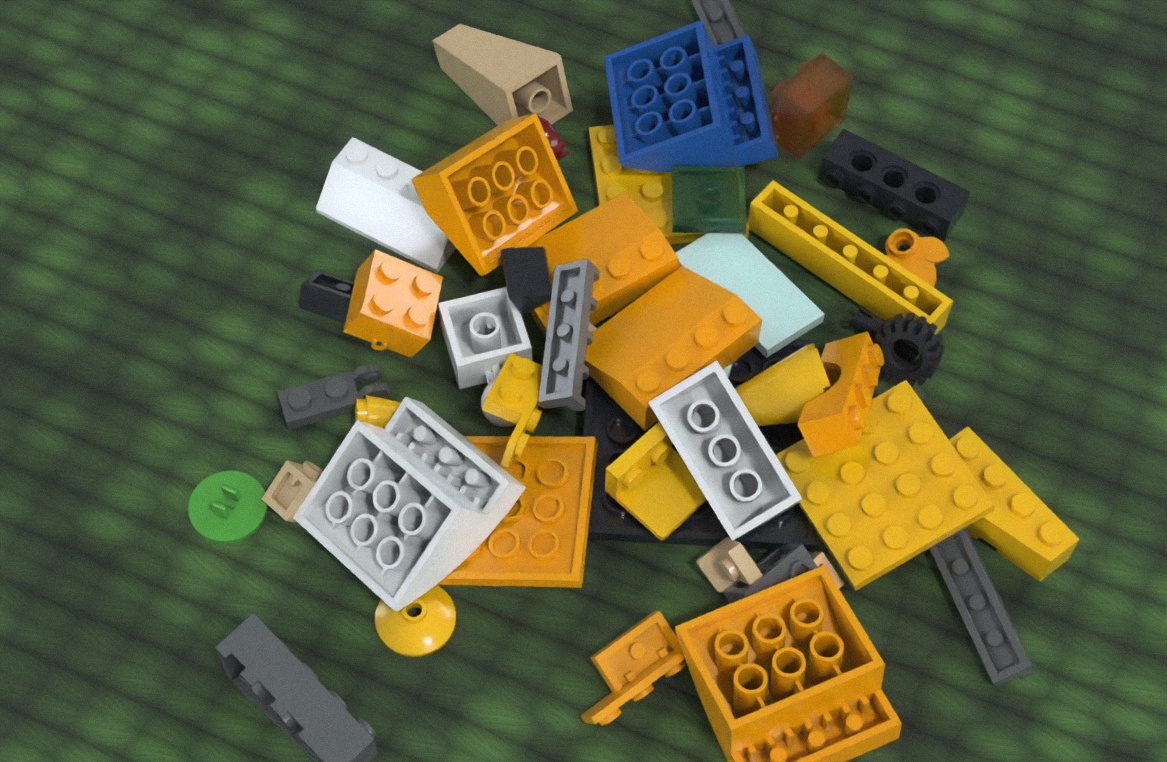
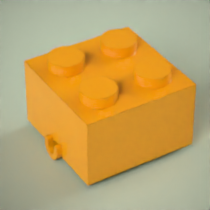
M375 249L357 270L343 332L371 342V347L375 350L383 351L389 349L412 358L431 339L443 277Z

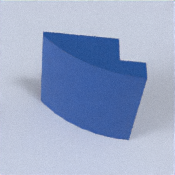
M700 20L604 57L619 163L622 167L668 173L708 172L754 164L779 156L757 51L748 34L715 46Z

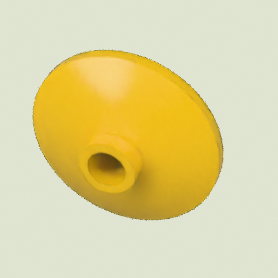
M435 585L399 611L393 610L380 599L375 612V626L380 640L393 652L408 657L425 656L440 649L450 639L456 624L454 603L448 593L438 585ZM412 608H420L422 610L421 614L416 617L409 616L407 612Z

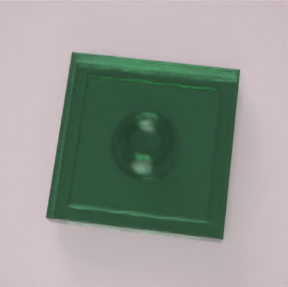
M672 166V233L746 234L744 167Z

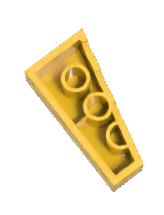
M968 426L949 439L994 504V511L966 527L970 535L975 539L980 537L997 548L996 553L1038 581H1042L1070 558L1080 539Z

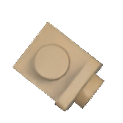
M287 460L261 499L284 520L296 523L297 521L293 518L321 476L323 470L309 461L299 464Z
M728 537L696 561L717 592H723L736 580L751 585L763 576L743 545L738 541H732Z

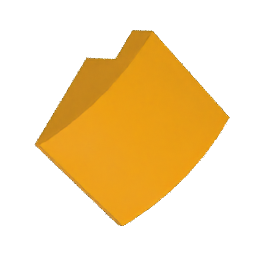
M825 565L675 626L678 641L694 685L728 762H846L899 739L902 722L881 689L885 663Z

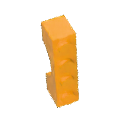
M868 331L825 344L821 360L831 388L804 404L797 424L813 457L858 446L862 430L866 426L867 413L872 405L875 386L878 385L881 366L884 365L882 350L878 344H873Z

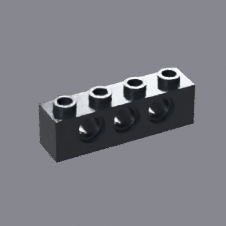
M842 129L822 157L818 179L826 182L829 186L838 188L856 197L860 202L870 204L888 213L892 218L901 220L919 229L925 235L938 238L943 242L964 213L970 191L845 129Z

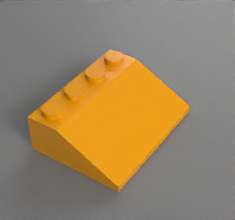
M536 113L506 120L411 179L427 215L480 276L488 274L503 263L502 249L527 247L578 212V208Z
M626 191L543 235L527 246L545 248L552 285L556 265L588 259L600 270L599 280L593 282L592 297L596 299L597 304L596 310L590 311L589 322L592 325L624 309L679 268L678 256L661 230ZM550 301L529 311L545 338Z
M681 266L592 332L593 341L592 344L586 345L584 365L589 368V375L645 431L659 420L649 405V401L715 361H718L723 370L758 344L762 319L736 294Z

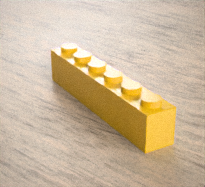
M774 180L751 202L748 217L749 230L859 305L864 306L884 320L889 318L893 320L895 315L901 313L903 319H905L908 313H915L914 320L918 321L922 315L927 318L924 325L929 327L934 323L937 326L935 335L945 326L953 303L952 299Z

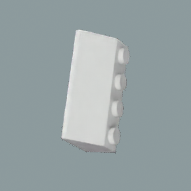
M352 137L332 161L316 206V212L435 273L439 272L456 249L453 243L427 215L411 181L412 178L423 171Z
M718 361L713 362L648 402L732 541L802 501L800 494Z

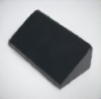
M520 247L502 249L501 256L508 297L519 312L525 314L551 301L552 280L545 248Z
M317 270L301 285L299 307L345 324L355 282Z

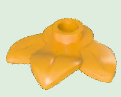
M905 228L895 230L885 243L887 257L932 287L935 286L937 280L934 264L940 263L950 256L947 247L938 238L919 237L915 232ZM902 245L910 246V249L906 251H898V248Z

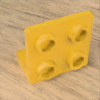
M660 421L606 468L605 491L659 540H665L707 501L682 457L673 449L672 441Z

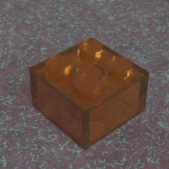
M820 53L811 62L809 60L805 61L799 67L797 73L790 79L779 82L772 92L773 101L770 112L776 143L799 159L844 122L854 76L824 53Z

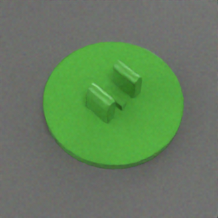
M240 471L215 473L200 482L191 494L188 503V515L191 524L200 536L215 543L229 544L244 540L255 533L265 520L268 505L261 499L265 494V490L259 481L247 473Z

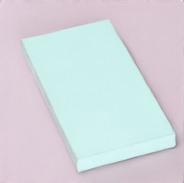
M729 221L675 252L679 259V267L683 266L736 294L762 319L759 342L755 347L766 358L824 321L825 314Z

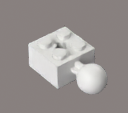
M507 287L438 303L441 330L459 389L488 383L481 397V408L510 352L532 361V347L521 313L509 299ZM483 411L485 417L496 426L511 427L516 425Z

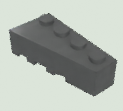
M254 613L215 647L228 679L313 762H369L378 754L374 740L376 732L363 718L355 719L346 710L348 707L343 699L331 689L328 691L319 682L317 675L305 663H301Z

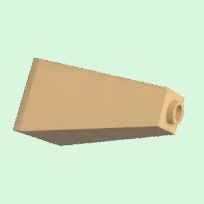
M458 24L432 40L440 68L497 125L502 124L506 120L536 113L537 116L547 120L552 125L573 111L561 55L462 24Z

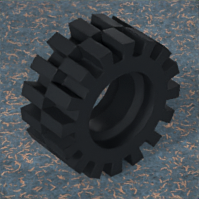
M902 313L897 314L893 320L890 318L886 320L876 334L873 344H878L882 350L884 365L881 366V370L885 371L882 379L886 382L890 377L895 378L893 384L895 386L905 380L908 381L911 387L914 386L916 381L920 386L926 382L927 378L930 379L934 375L944 352V345H940L943 337L941 333L934 334L937 329L934 323L929 327L924 325L927 318L922 315L918 321H915V313H908L905 319H903ZM899 339L910 340L920 348L921 357L916 361L904 360L895 353L893 345Z

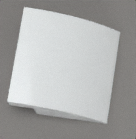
M405 396L385 428L360 420L355 422L293 518L395 611H399L432 589L470 556L510 511L526 487L424 403Z

